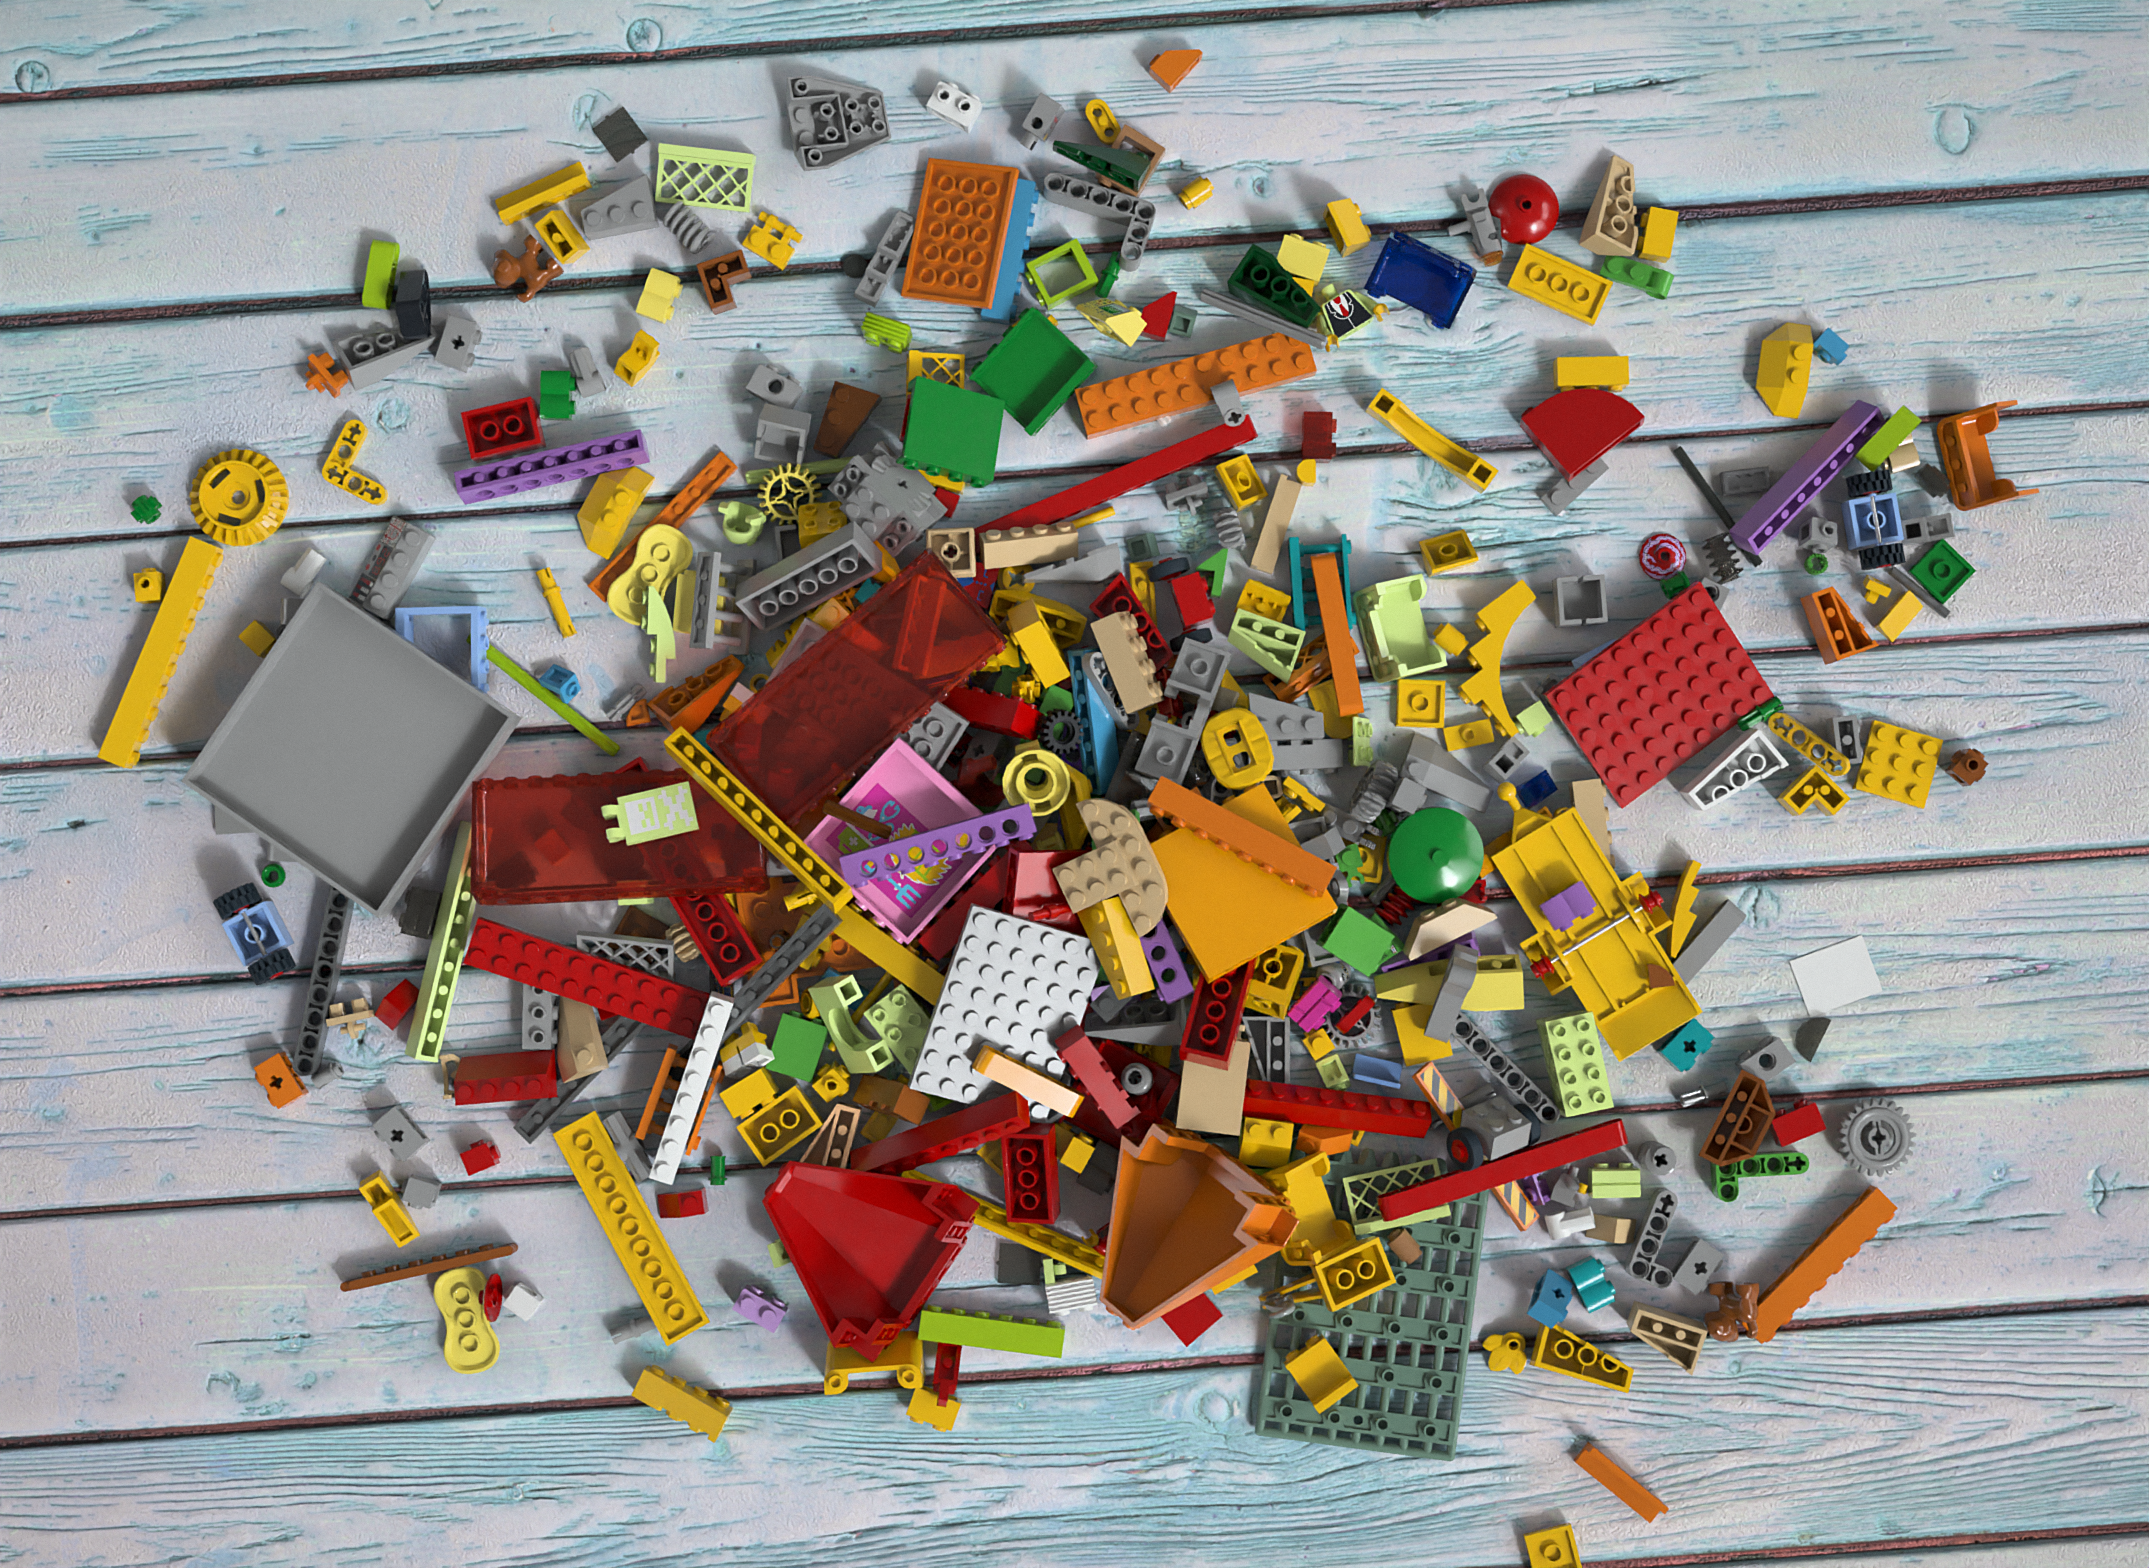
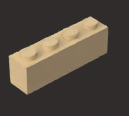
M1063 521L1058 522L1056 525L1047 526L1037 524L1030 528L1013 527L1010 530H988L986 533H979L980 560L984 569L1061 561L1078 557V532L1074 524Z
M1601 778L1569 782L1571 807H1575L1612 868H1615V858L1613 854H1610L1609 845H1612V834L1610 830L1607 831L1606 821H1609L1608 807H1604L1603 797H1606L1605 784L1601 783Z

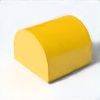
M1315 459L1302 461L1295 471V478L1302 486H1313L1316 483Z

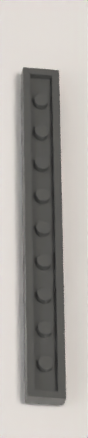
M823 904L733 996L735 998L719 1047L843 922L839 915L835 914L826 904ZM691 1039L678 1052L680 1057L689 1059L695 1039ZM676 1066V1068L671 1067L668 1075L672 1076L673 1080L681 1082L685 1069Z

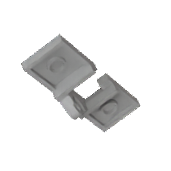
M1185 637L1170 679L1168 678L1164 696L1176 700L1180 690L1200 697L1197 701L1193 719H1190L1187 730L1167 723V716L1156 713L1155 718L1152 719V725L1136 764L1135 772L1157 780L1163 776L1182 786L1229 663L1230 652Z
M1324 816L1288 824L1300 844L1327 830ZM1333 857L1328 858L1324 861L1336 866L1337 869L1327 890L1337 907L1341 903L1348 906L1349 887L1347 880L1340 871L1338 862L1334 863ZM1333 915L1301 932L1308 967L1340 961V959L1315 944Z

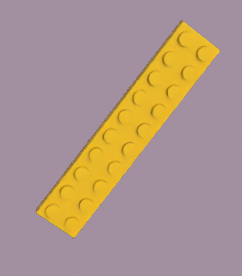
M595 1110L553 1133L552 1135L666 1346L708 1324L710 1320L629 1170L618 1156L614 1143L597 1111Z

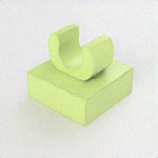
M1043 1257L1045 1284L1055 1283V1275L1066 1274V1264L1063 1262L1053 1264L1052 1257Z

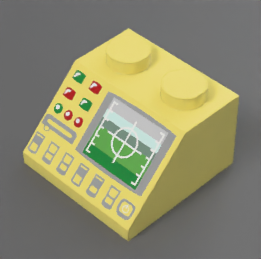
M1102 298L1078 304L1076 307L1101 334L1129 347L1134 344L1147 325L1140 317L1142 315L1140 311L1132 306L1128 309L1122 302L1116 299L1113 302Z

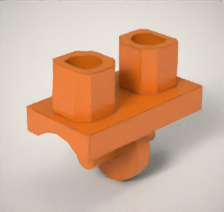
M328 352L317 357L314 354L308 356L309 363L307 367L311 371L305 373V376L309 379L305 384L308 390L316 388L319 393L325 391L326 388L334 399L338 397L340 389L348 383V376L341 369L332 375L328 372V369L334 365V360Z

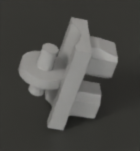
M1197 474L1186 479L1187 488L1180 490L1177 482L1165 485V499L1169 512L1179 509L1180 513L1189 510L1191 516L1196 515L1195 508L1203 505L1202 500L1209 498L1207 484L1205 481L1202 482Z

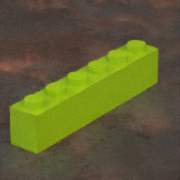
M928 1304L927 1307L922 1308L918 1334L919 1340L1062 1358L1065 1326L1061 1325L1060 1321L1047 1320V1323L1037 1322V1318L1023 1317V1320L1013 1319V1315L999 1314V1317L989 1316V1312L976 1310L975 1314L965 1313L966 1309L952 1307L951 1311L942 1310V1306L936 1304Z

